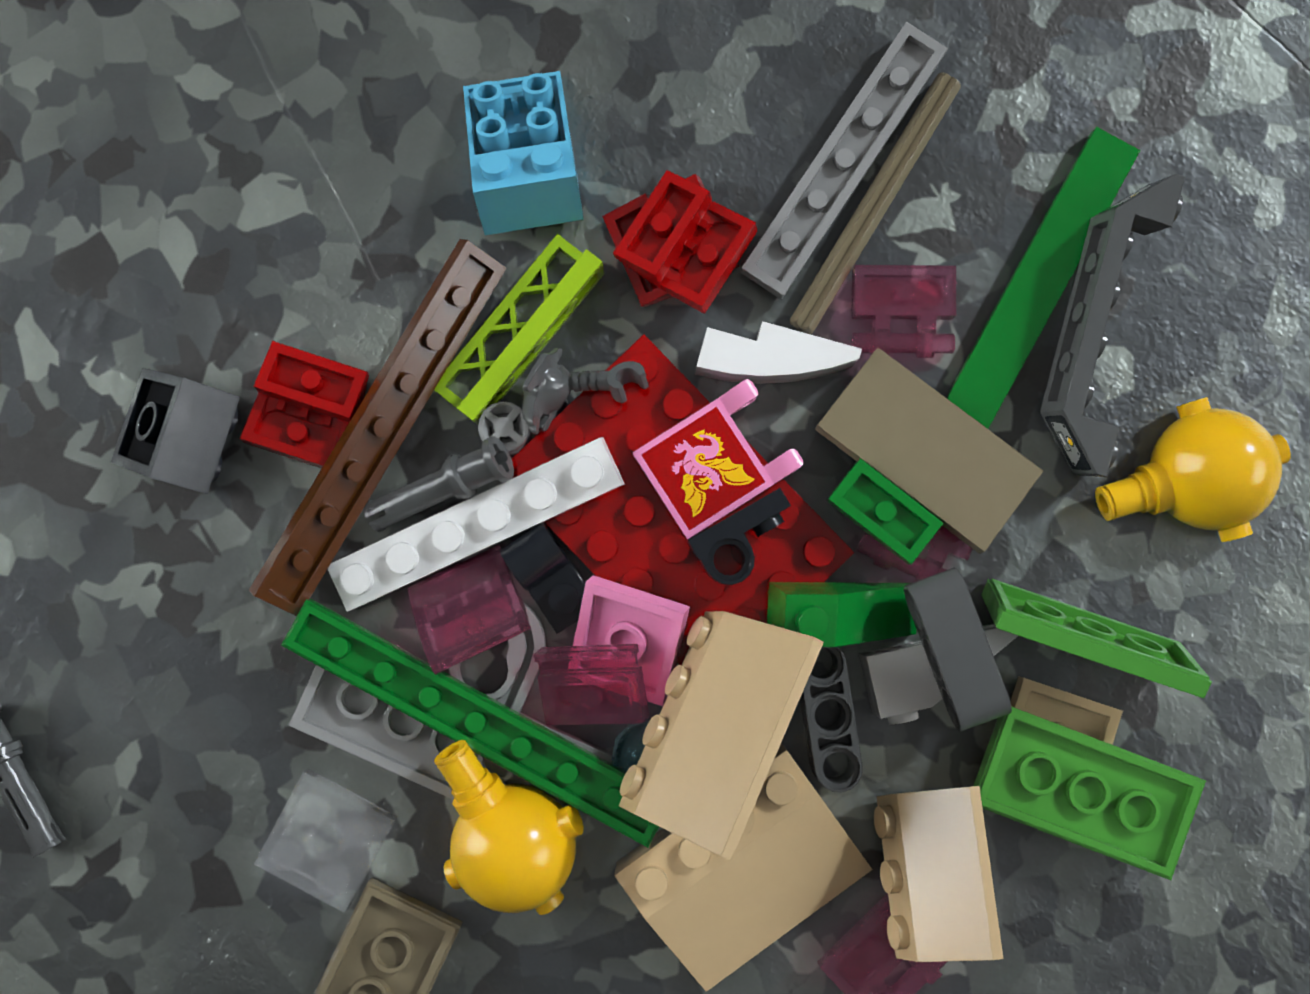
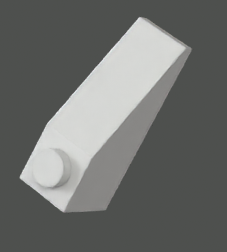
M995 624L982 626L993 656L1018 637V635L997 629ZM921 640L859 654L872 714L880 719L887 718L889 724H901L919 719L918 710L931 708L943 699Z

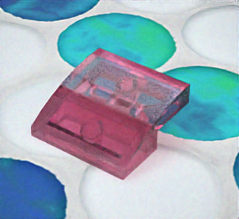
M500 545L408 588L417 630L434 674L531 629L524 601L514 584L510 569L499 552L501 550Z

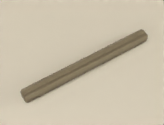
M944 72L937 74L791 316L790 324L800 332L812 334L960 90L961 84L956 78Z

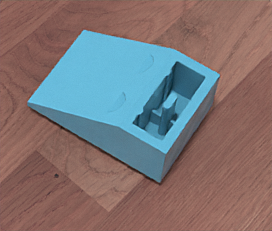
M560 71L543 74L535 73L524 77L485 81L480 84L463 86L472 189L484 235L584 220Z

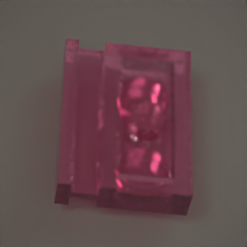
M638 644L541 647L533 657L534 662H538L540 675L537 679L546 725L644 723L650 714L642 666L638 665Z

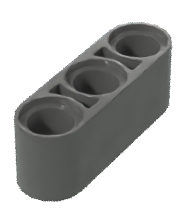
M954 567L905 585L903 587L909 611L944 704L956 729L961 732L1012 713L1007 690L971 595L960 572Z
M822 647L830 652L832 666L824 675L813 676L810 674L800 697L808 758L812 773L826 789L832 792H845L856 786L862 776V759L847 662L843 651L839 647ZM835 700L840 708L838 720L833 725L827 727L818 725L815 720L817 706L823 701ZM835 752L846 754L848 766L842 775L838 777L824 775L823 763L830 754Z

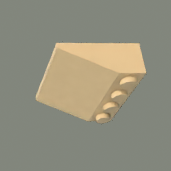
M706 611L703 617L697 618L687 636V645L690 647L682 665H677L673 669L666 682L665 694L668 696L660 714L654 715L646 726L642 739L645 748L637 765H632L627 770L622 780L620 795L623 797L619 807L731 861L824 642L813 636L725 611Z
M781 743L731 861L662 828L655 834L648 848L640 844L617 861L614 876L648 924L707 992L873 869Z

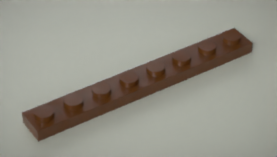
M459 239L251 585L249 591L253 596L295 616L298 615L305 600L310 599L507 269L469 240Z

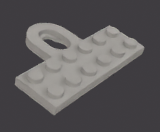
M490 594L469 600L453 613L429 664L465 683L460 671L465 651L477 645L480 638L486 632L492 630L501 632L505 635L509 644L505 657L508 665L507 678L500 689L485 695L611 763L614 757L613 753L522 713L546 654V635L543 625L537 614L527 604L511 596ZM317 665L315 666L288 726L450 799H454L451 793L452 789L434 763V759L443 749L455 741ZM474 752L483 768H487L490 773H497L503 784H526L538 788ZM551 795L561 804L562 807L569 805L566 802ZM578 810L584 825L588 815Z

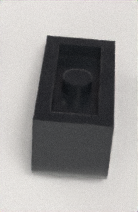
M781 488L692 537L687 543L696 559L699 560L703 569L712 580L720 584L729 585L742 582L750 575L755 560L752 547L744 533L753 529L756 536L759 537L785 521L780 512L791 505ZM732 545L740 551L742 565L735 574L724 575L715 568L713 562L714 554L720 546Z
M545 522L536 525L499 551L514 577L526 591H529L556 634H559L578 621L586 583Z

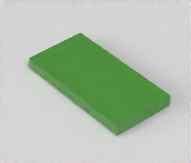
M992 578L991 580L988 579L981 595L997 629L1201 698H1205L1212 683L1209 679L1210 677L1179 641Z
M1012 707V713L997 719L973 786L980 787L982 808L1172 880L1206 780Z

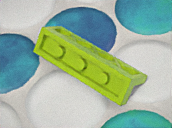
M557 233L447 367L434 391L478 425L483 411L491 404L498 403L505 397L605 274L603 262L587 249L582 253ZM561 251L574 261L575 264L559 283L549 284L547 266ZM542 275V285L532 286L537 278ZM543 293L544 302L527 322H517L516 304L524 295ZM510 313L511 323L501 324ZM512 332V341L499 357L493 361H486L485 342L494 333ZM478 352L479 362L469 363ZM480 370L481 379L463 400L448 389L461 372Z

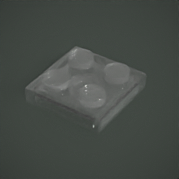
M307 769L298 780L254 865L345 913L351 906L398 816Z

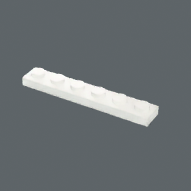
M600 437L331 563L328 571L346 611L349 612L625 485L604 437Z

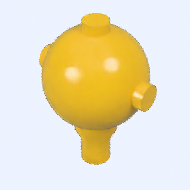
M1208 397L1176 406L1180 418L1161 434L1151 453L1150 463L1138 466L1135 469V473L1130 474L1128 478L1099 486L1095 490L1097 506L1107 521L1137 512H1149L1156 515L1167 511L1186 525L1203 530H1217L1221 542L1232 541L1253 534L1250 521L1265 511L1274 499L1281 482L1282 464L1290 461V448L1282 435L1275 434L1271 436L1260 423L1243 413L1228 409H1211Z
M466 740L452 743L434 759V763L452 789L451 793L454 796L452 805L460 815L451 836L450 859L444 863V874L447 882L455 890L463 888L474 901L493 911L519 913L535 909L539 915L550 913L564 899L560 889L566 883L574 865L576 854L575 837L582 835L584 832L580 813L571 805L562 807L550 794L534 786L517 783L503 784L497 773H490L487 768H483Z

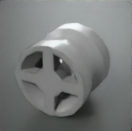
M511 402L491 404L483 411L479 419L478 431L481 440L484 441L492 436L499 440L501 439L510 456L516 455L532 440L533 433L529 430L527 423L523 419L522 409Z

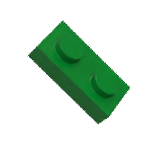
M861 458L857 460L826 500L908 565L915 561L944 524Z

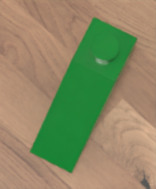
M769 582L767 624L813 636L824 642L822 647H839L916 635V627L909 611L903 588L910 583Z

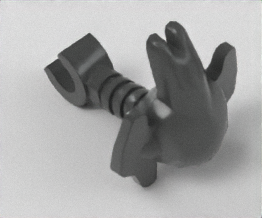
M554 348L549 353L541 354L523 384L522 416L529 430L533 434H538L539 431H546L551 421L568 406L567 397L571 390H574V392L582 390L598 391L599 389L600 391H610L615 401L624 403L627 401L623 388L624 384L634 382L639 384L642 389L649 387L644 367L640 363L628 361L619 363L610 371H582L581 373L579 371L572 372L571 374L562 364H557L562 356V349Z

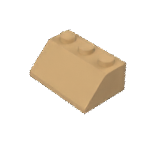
M972 786L877 796L878 806L874 811V826L878 837L882 839L884 861L880 867V878L883 889L889 896L891 916L887 920V935L891 947L895 950L896 958L914 962L1004 959L980 787Z

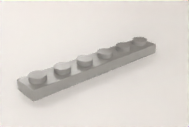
M906 21L742 266L741 274L781 300L783 299L948 50L946 46Z

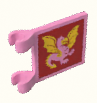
M749 379L740 382L710 404L632 453L687 540L792 474L803 465V459L798 451L789 449L765 466H762L731 418L732 414L754 402L758 396L757 388Z

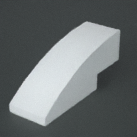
M763 321L756 341L707 327L695 375L729 382H742L749 379L755 384L795 382L822 377L851 368L859 360L862 349Z

